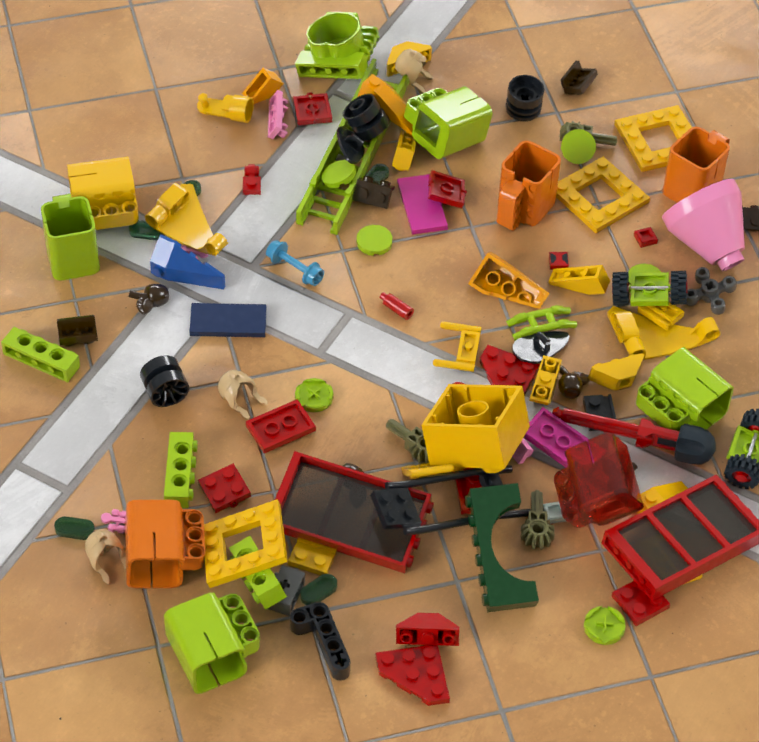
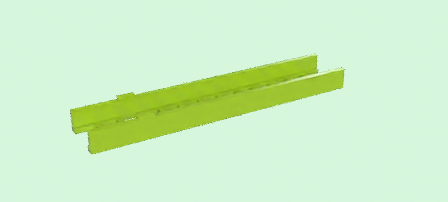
M372 58L352 100L358 97L362 83L372 74L377 76L379 69H376V59ZM406 74L403 75L399 84L385 81L393 87L401 98H403L410 83L409 77ZM343 117L339 126L353 131L352 127L349 126ZM389 125L380 135L373 138L371 143L364 141L363 146L368 148V150L363 155L360 166H355L357 173L354 179L348 183L350 185L346 190L326 187L321 179L324 169L336 162L338 154L343 155L336 131L296 211V224L303 226L308 215L333 221L330 233L338 234L354 201L353 196L357 179L363 178L366 175ZM318 190L344 196L345 198L342 203L315 195ZM315 202L339 210L336 215L313 210L312 207Z

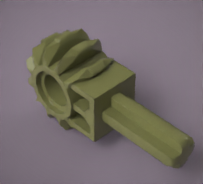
M566 122L560 128V141L563 140L569 131L583 129L594 137L596 143L612 146L617 144L616 136L592 133L593 126L581 125L580 122Z
M389 419L386 428L405 440V449L411 453L412 459H417L418 463L422 461L428 463L429 459L423 431L418 427L410 431L396 420Z
M535 490V492L531 493V511L528 513V519L521 526V540L525 541L526 546L532 545L533 550L536 547L542 550L544 546L549 547L554 540L555 528L554 525H550L551 522L547 518V511H543V493Z

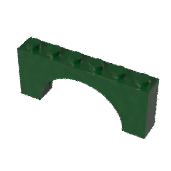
M518 483L469 489L468 496H465L466 507L470 508L471 513L468 516L469 526L473 527L474 530L472 545L477 548L475 563L477 567L480 566L481 574H478L479 585L483 586L484 594H482L483 606L487 607V612L537 606L539 598L536 582L521 580L506 572L497 561L491 542L492 529L496 521L505 513L520 507L521 497Z

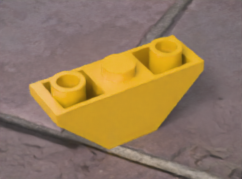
M409 41L393 46L387 61L386 76L390 77L398 74L395 63L404 50H416L428 62L431 60L432 47Z
M631 354L628 357L613 359L610 362L597 363L592 366L588 378L590 381L614 391L631 387L641 366L644 354Z
M543 355L529 401L544 405L551 403L562 363L561 359Z

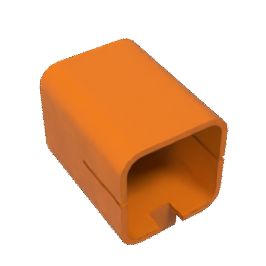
M701 127L690 128L670 147L663 194L678 203L707 186L723 181L730 149V139L715 130L708 132Z
M522 141L506 157L501 167L497 212L498 224L511 231H514L521 223L535 226L551 210L556 202L561 158L558 154L534 142Z
M177 500L129 501L126 505L125 514L126 584L131 588H151L150 562H152L153 588L179 587L183 582V570L201 569L205 558L204 517L201 511L182 509L180 501Z

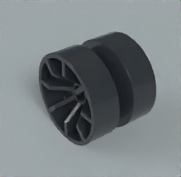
M364 94L355 98L343 111L344 119L352 127L353 132L363 141L371 140L380 135L390 122L389 117L380 108V104L373 94Z
M163 355L155 357L148 361L140 371V378L147 389L150 400L157 407H168L177 404L189 392V384L177 359L173 356Z

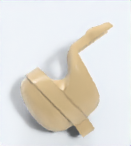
M406 49L397 58L395 68L400 75L406 74L409 77L410 84L419 92L425 93L424 88L417 84L415 80L420 73L425 78L433 79V76L422 68L426 58L416 50Z
M237 370L227 371L219 380L218 391L222 398L227 400L231 408L240 412L244 418L250 419L248 412L236 403L237 392L244 384L249 387L252 395L259 403L267 405L268 402L257 393V387L253 379L247 374Z
M99 529L91 533L86 539L85 551L93 569L101 574L103 582L109 585V576L98 564V559L100 555L116 546L120 559L126 569L125 547L115 533L107 529Z

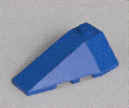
M162 234L159 236L150 259V268L153 275L168 281L224 290L225 275L207 262H200L193 252L187 253L181 248L182 245L177 241Z

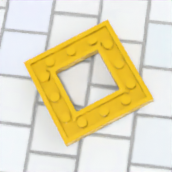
M679 105L616 119L614 123L641 172L666 167L670 153V147L651 151L641 134L642 131L669 125L678 140L692 128Z
M604 156L558 181L556 198L595 233L600 232L650 202V197ZM602 179L621 197L598 210L579 191Z
M278 499L204 524L205 569L209 588L288 562L281 505ZM261 526L263 549L227 561L225 538Z

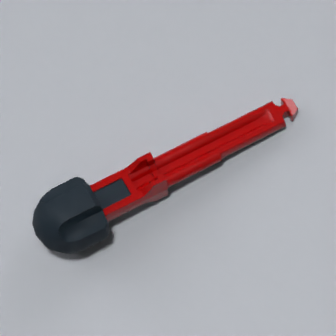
M557 407L552 411V414L565 423L637 439L636 447L655 446L675 451L674 458L679 462L701 465L708 462L716 451L714 436L708 430L690 424H684L681 426L680 431L655 426L650 420L641 418L640 425L567 408L560 410Z

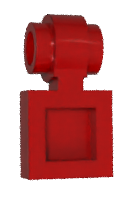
M255 164L245 166L243 195H261V177H255L259 176V166H255Z

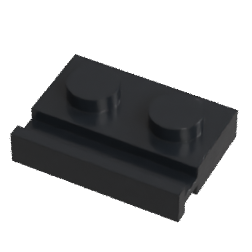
M608 394V396H583L585 413L616 419L611 394ZM588 428L589 431H600V430H595V429Z

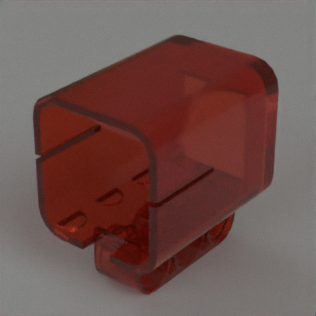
M600 434L589 439L588 442L584 441L565 451L568 467L556 472L554 484L563 518L576 528H581L591 523L603 526L644 508L628 447L614 434Z

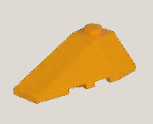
M374 74L369 76L362 83L358 97L364 94H373L380 104V108L385 111L389 119L412 136L413 125L404 118L406 103L388 83Z
M492 252L486 254L468 283L482 294L538 309L541 308L550 294Z

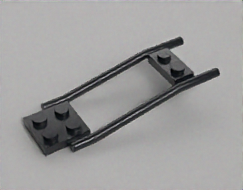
M507 465L504 470L497 473H486L482 468H472L406 481L386 482L385 490H373L370 496L384 530L403 528L404 535H415L469 525L468 517L421 526L422 521L408 488L478 475L482 487L503 485L499 474L512 473L513 468L511 465ZM531 509L511 510L499 519L528 517Z

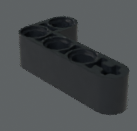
M316 602L294 609L290 614L291 631L296 635L314 632L332 677L339 681L347 679L350 675V658L328 606L325 603Z

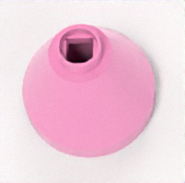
M726 179L707 186L679 201L662 215V219L669 232L711 265L718 264L722 272L735 267L745 260L741 253L745 249L742 194L734 179Z

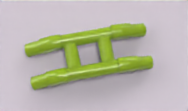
M559 305L537 311L519 313L506 321L509 327L527 320L530 324L529 327H525L512 335L515 341L519 338L536 334L539 331L545 332L554 329L577 327V321H570L568 319L555 320L553 315H569L571 313L570 307ZM546 316L548 323L538 325L535 318Z

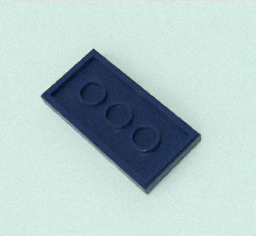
M192 303L189 334L190 336L265 337L267 305Z

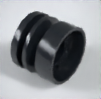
M519 75L509 82L505 107L510 117L518 121H531L539 116L544 95L543 83L531 75Z

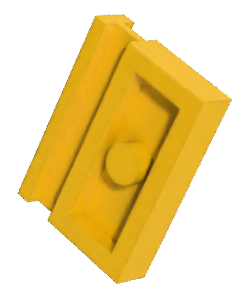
M669 302V306H638L637 311L666 331L669 326H673L684 317V311L671 304V302Z
M298 537L297 543L288 559V565L326 577L336 556L337 549Z

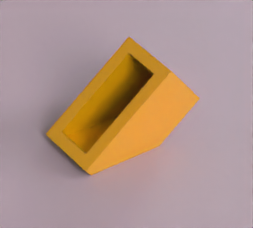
M262 68L242 94L243 96L252 97L254 104L271 98L284 83L276 73Z

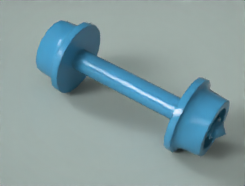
M274 240L270 243L266 250V255L273 264H277L283 259L304 273L302 277L304 284L316 286L321 282L324 277V270L320 268L319 263L313 262L307 267L287 254L288 244L286 242Z

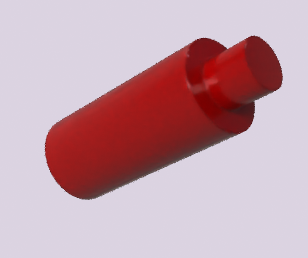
M381 293L379 298L383 300V304L405 320L411 318L414 313L412 307L391 293Z

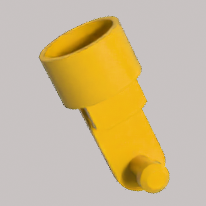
M201 93L198 96L197 108L202 114L230 118L232 121L249 123L254 110L252 97L235 94L234 96L226 95L223 100L208 98L205 93Z

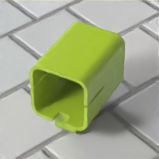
M466 86L450 92L436 88L408 99L404 118L413 125L412 136L415 141L434 157L442 159L483 142L486 139L490 126L492 109L488 103Z
M71 194L53 196L52 201L46 202L41 206L46 250L53 278L62 281L96 274L100 270L95 222L88 199L82 196L71 197Z
M682 347L652 370L649 380L638 388L636 406L663 428L680 431L682 425L690 424L707 430L728 412L734 387L689 350Z
M207 593L174 606L164 614L166 636L194 692L197 694L205 693L218 687L207 663H209L219 685L222 686L242 677L247 672V663L244 658L257 652L260 647L259 630L241 597L237 594H228L218 598L215 593Z

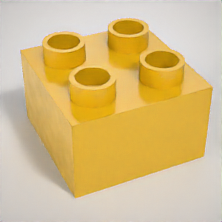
M448 384L421 425L430 466L453 464V472L461 471L465 468H482L486 473H497L504 470L530 427L523 386Z

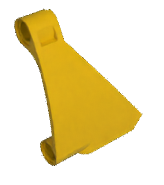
M174 183L159 197L156 206L145 215L148 225L193 250L216 256L228 245L227 239L222 234L215 233L213 235L193 184L179 185Z
M614 305L607 312L618 341L624 343L629 355L643 353V360L671 355L682 347L689 350L717 339L721 333L712 317L701 320L694 328L674 324L669 326L666 331L648 318Z

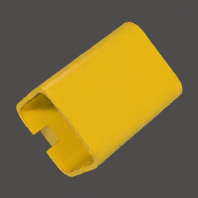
M129 156L67 165L71 197L82 196L88 199L96 230L129 226L138 222V205Z

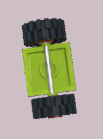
M671 271V284H669V272L631 273V285H629L628 272H613V305H629V293H631V306H669V292H671V304H687V271Z
M750 409V411L747 410L744 413L741 424L735 430L726 457L728 462L724 471V477L728 479V483L733 482L732 486L738 485L740 489L742 487L753 489L759 483V409H756V411Z

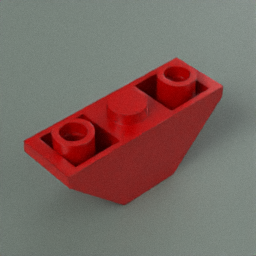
M418 612L396 625V644L459 646L460 627L439 613Z

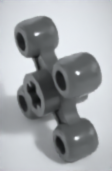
M698 268L695 272V280L702 287L698 290L688 289L687 305L694 306L699 300L703 299L705 302L711 303V311L714 314H723L726 304L719 295L722 292H734L737 287L736 279L732 276H726L721 282H717L714 279H710V273L707 268Z

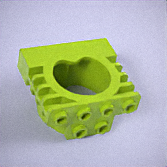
M326 12L324 16L313 22L307 30L308 44L305 45V51L300 52L295 62L298 76L362 79L368 67L367 61L370 60V55L374 52L373 48L376 47V42L380 39L377 27L361 26L358 13Z

